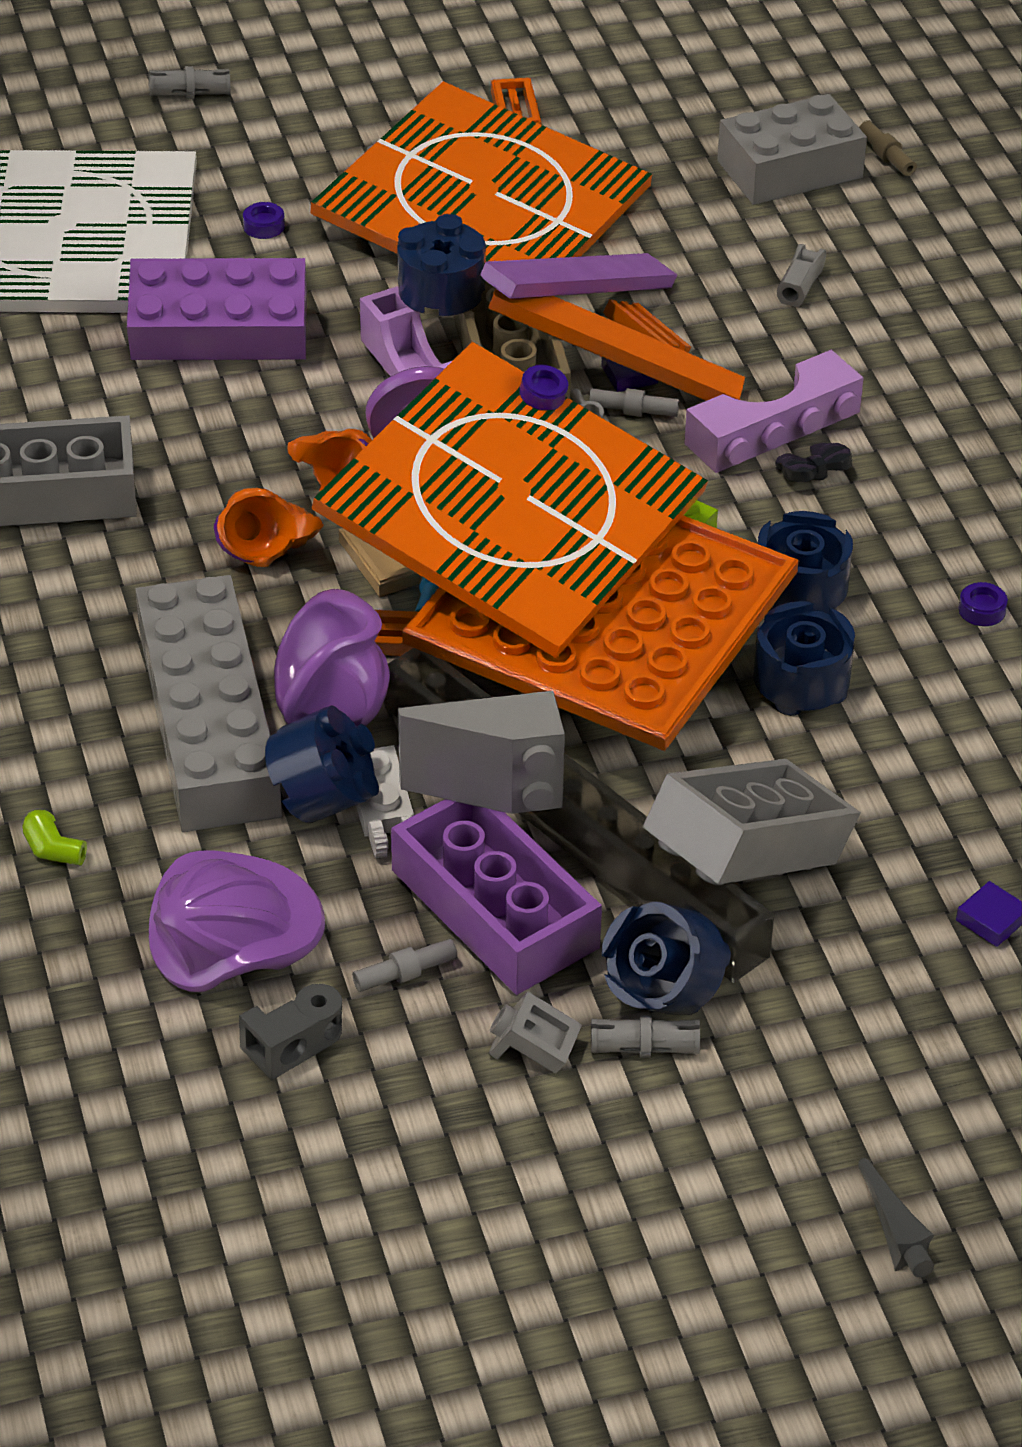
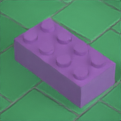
M305 258L130 259L127 333L131 360H306L307 280Z
M444 799L391 828L392 871L515 995L524 992L600 948L602 905L505 812Z

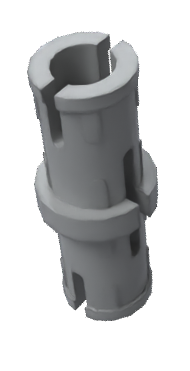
M185 66L184 70L175 71L149 70L150 96L185 95L186 99H194L195 95L204 94L230 95L229 69L194 70L193 66Z
M640 1015L639 1020L591 1019V1053H639V1058H651V1053L699 1054L700 1020H651V1015Z

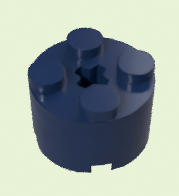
M443 214L436 221L407 227L399 232L397 246L399 296L405 305L414 311L424 314L426 307L439 309V316H453L465 313L480 303L486 286V281L480 276L486 262V243L478 231L462 224V219L458 215Z
M794 511L783 514V521L770 526L771 520L767 522L759 532L758 544L799 560L797 574L771 609L785 603L805 601L815 603L814 610L828 614L830 608L836 610L845 600L849 588L853 540L849 532L846 530V534L836 528V520L831 517L810 511Z
M797 601L779 605L765 615L764 623L758 627L753 677L760 693L775 703V708L778 712L790 716L797 715L802 711L818 710L841 703L847 698L851 680L855 632L850 621L839 611L830 608L828 614L814 610L815 603Z
M331 705L282 726L276 730L277 733L269 736L265 746V759L269 777L273 786L282 783L289 798L282 800V802L297 819L305 823H313L378 795L379 784L375 776L370 754L375 749L373 736L365 725L360 724L356 726L337 707Z
M649 902L638 907L632 906L622 911L611 923L602 944V957H606L608 975L604 974L612 993L629 1006L670 1015H692L708 1003L721 985L725 968L728 966L731 956L729 946L723 941L716 926L706 916L693 910L662 902Z

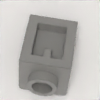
M527 991L513 1008L505 1004L494 1019L490 1032L496 1035L488 1054L499 1059L511 1046L556 1074L566 1064L582 1024Z

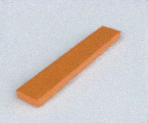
M495 288L488 306L492 311L705 401L722 394L740 400L745 377L558 297L509 299Z

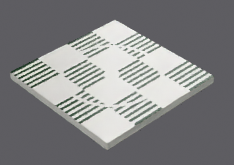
M0 150V312L128 313L130 259L187 258L197 165L196 151Z

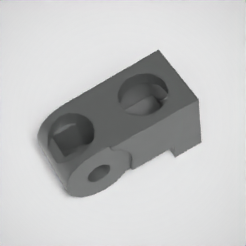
M312 984L300 990L294 1001L291 1000L267 1014L258 1006L253 1007L239 1015L240 1048L272 1081L339 1040L342 1034V996L338 990L330 985Z

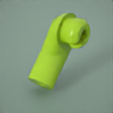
M33 810L26 815L23 822V834L36 857L79 866L84 863L87 852L86 841L62 837L54 823L56 821L54 815L49 811Z

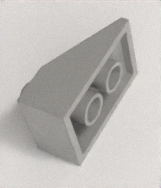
M553 691L398 708L399 783L402 790L510 814L562 808L565 733Z

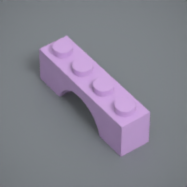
M398 286L360 298L361 341L390 376L413 367L431 366L445 369L452 362L441 364L436 358L427 341L420 312L414 311L403 303L399 296Z
M829 350L797 363L795 367L794 389L780 399L768 402H747L722 394L686 410L684 444L710 469L718 473L860 413L864 378L834 351Z

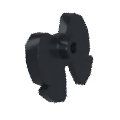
M819 443L810 446L811 456L801 458L791 453H785L777 457L775 462L776 469L782 470L783 475L788 480L795 482L819 481L828 477L827 470L842 471L849 469L852 466V454L848 447L840 443Z

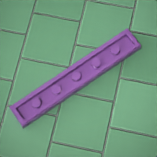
M641 253L487 261L480 276L509 299L667 289L672 288L677 274L650 254Z

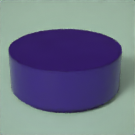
M271 202L254 203L243 212V229L246 234L258 239L276 237L285 229L284 211L280 206Z
M535 365L524 372L519 393L523 401L529 406L538 410L549 411L559 408L564 403L569 384L566 376L560 370L548 365Z
M986 582L973 583L961 591L958 610L961 617L973 625L993 626L1004 619L1008 598L1006 593L994 584Z

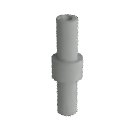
M591 388L589 401L598 402L603 408L623 410V414L642 417L643 413L677 417L679 412L680 399L645 395V390L627 388L625 393Z
M447 939L415 951L412 947H407L390 953L389 960L352 972L355 987L361 992L393 980H397L401 984L421 976L422 970L457 959V949L452 939Z

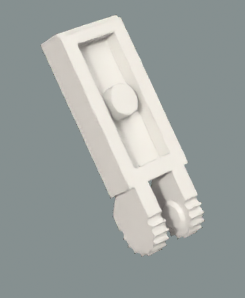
M394 745L375 748L370 753L375 776L379 784V793L367 801L356 805L364 836H369L375 859L387 857L388 838L386 833H391L393 826L414 816L408 792L400 787L399 761Z

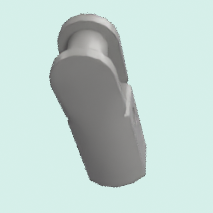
M804 244L798 245L791 264L776 291L780 303L799 307L803 304L814 281L824 268L826 261L825 249L815 252L806 250Z

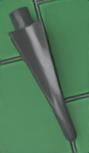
M867 1158L860 1159L858 1167L877 1209L894 1270L898 1271L908 1265L915 1277L928 1275L934 1268L927 1250L934 1235L894 1194L871 1161Z

